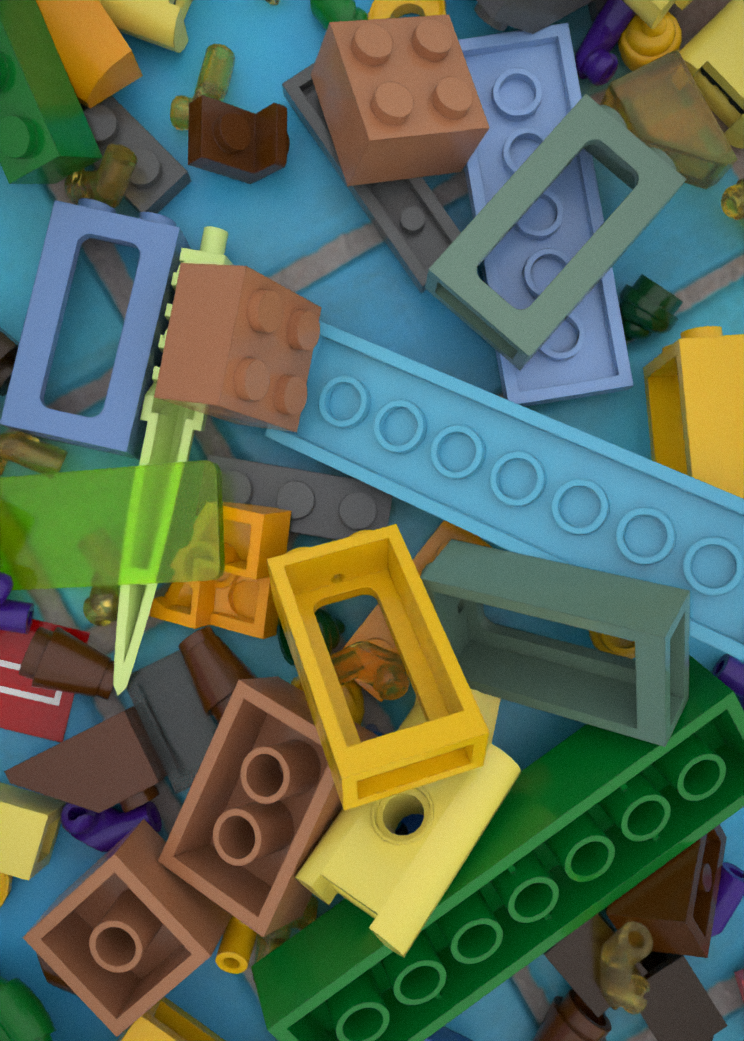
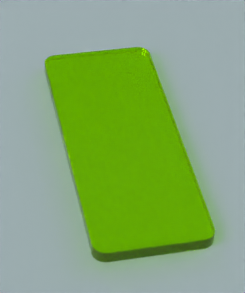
M200 460L0 477V572L12 577L14 584L11 591L213 581L219 579L225 571L222 472L219 465L214 462Z

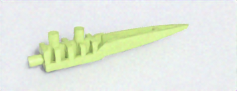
M204 227L200 250L181 248L180 263L234 265L224 255L228 232L217 227ZM180 265L177 272H173L171 286L174 291L176 290ZM167 303L164 315L168 322L173 305ZM167 330L165 331L164 335H160L158 348L161 350L162 353L164 350ZM154 366L152 374L154 382L145 394L140 420L148 422L134 489L121 576L113 686L118 696L128 686L144 634L177 511L195 430L204 431L207 420L206 414L154 398L160 367Z

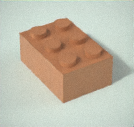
M278 676L238 680L158 859L159 863L262 937L271 934L303 915L312 892L296 880L295 875L343 808L305 694L302 690ZM354 722L361 742L379 737Z

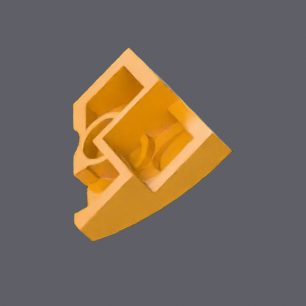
M36 0L79 103L91 109L143 76L131 48L99 0Z
M209 502L196 524V534L190 546L180 551L172 565L178 571L164 596L153 599L149 616L193 629L212 625L260 639L275 636L277 634L279 616L272 598L267 559L283 555L287 552L292 511L243 503Z

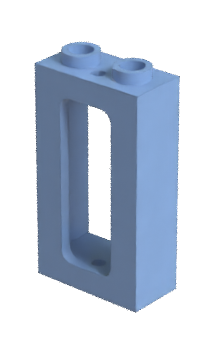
M88 198L79 199L77 205L54 201L0 419L1 425L21 434L140 460L148 422L140 420L145 394L154 382L152 380L154 366L160 367L163 353L158 348L160 335H164L169 325L164 315L167 303L173 304L175 291L171 286L173 272H177L181 264L179 261L181 248L191 249L180 227H176L175 221L153 212H140L138 218L117 214L116 210L108 204ZM90 238L137 248L140 251V258L104 408L95 417H86L50 409L44 402V395L82 243Z

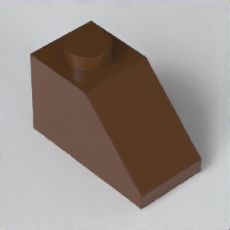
M138 703L4 772L9 782L16 786L97 813L120 803L124 813L157 797L160 792L156 784L171 772V769Z
M720 824L605 908L608 918L629 948L708 958L727 840Z

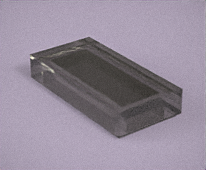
M180 650L131 673L126 688L176 794L191 787L219 725L213 715H205L184 662V656Z

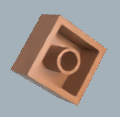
M449 14L329 22L311 72V78L347 186L461 172L490 127Z
M181 263L154 398L238 425L297 433L300 415L307 401V379L313 349L320 335L319 319L322 307L248 266Z
M145 819L137 824L59 895L22 937L116 1037L211 957L232 917L229 912L158 862L166 842Z

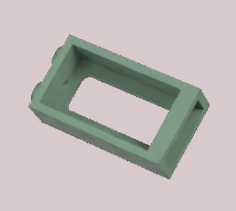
M585 94L428 269L425 289L517 369L521 370L664 209L687 179L676 170L673 160L664 151L656 147H648L630 132L624 119L617 111L607 105H599ZM584 148L629 186L632 191L537 299L526 309H516L479 278L477 267Z
M453 539L449 541L433 562L425 566L420 578L470 689L666 747L689 699L690 590ZM483 604L634 641L635 659L495 624L485 616Z

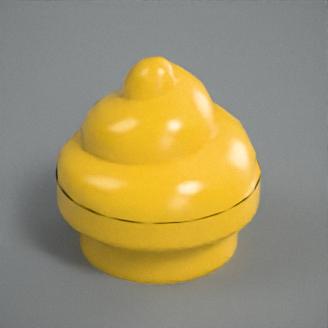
M669 11L654 29H651L635 14L618 40V48L624 64L630 70L639 74H650L666 68L668 62L680 49L682 30L677 19Z

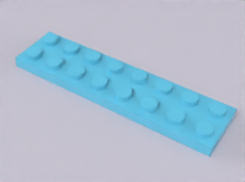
M319 321L320 335L313 349L307 379V401L300 415L297 433L267 429L264 436L511 552L690 590L689 636L744 661L743 498Z

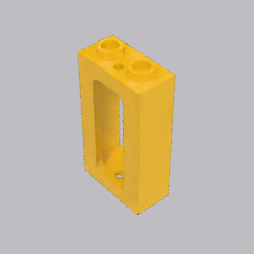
M703 326L685 330L680 333L681 339L663 347L662 353L643 367L652 461L744 499V334L723 335L722 327Z
M397 524L376 530H361L346 538L313 547H298L283 555L267 559L272 598L344 811L484 766L490 732ZM360 595H370L378 601L427 722L361 742L315 612L320 607Z

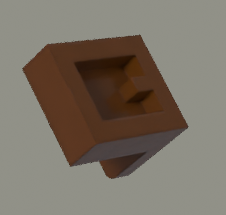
M201 95L189 103L188 165L248 184H252L285 167L290 146V139L287 133V107L273 103L255 114L205 95Z

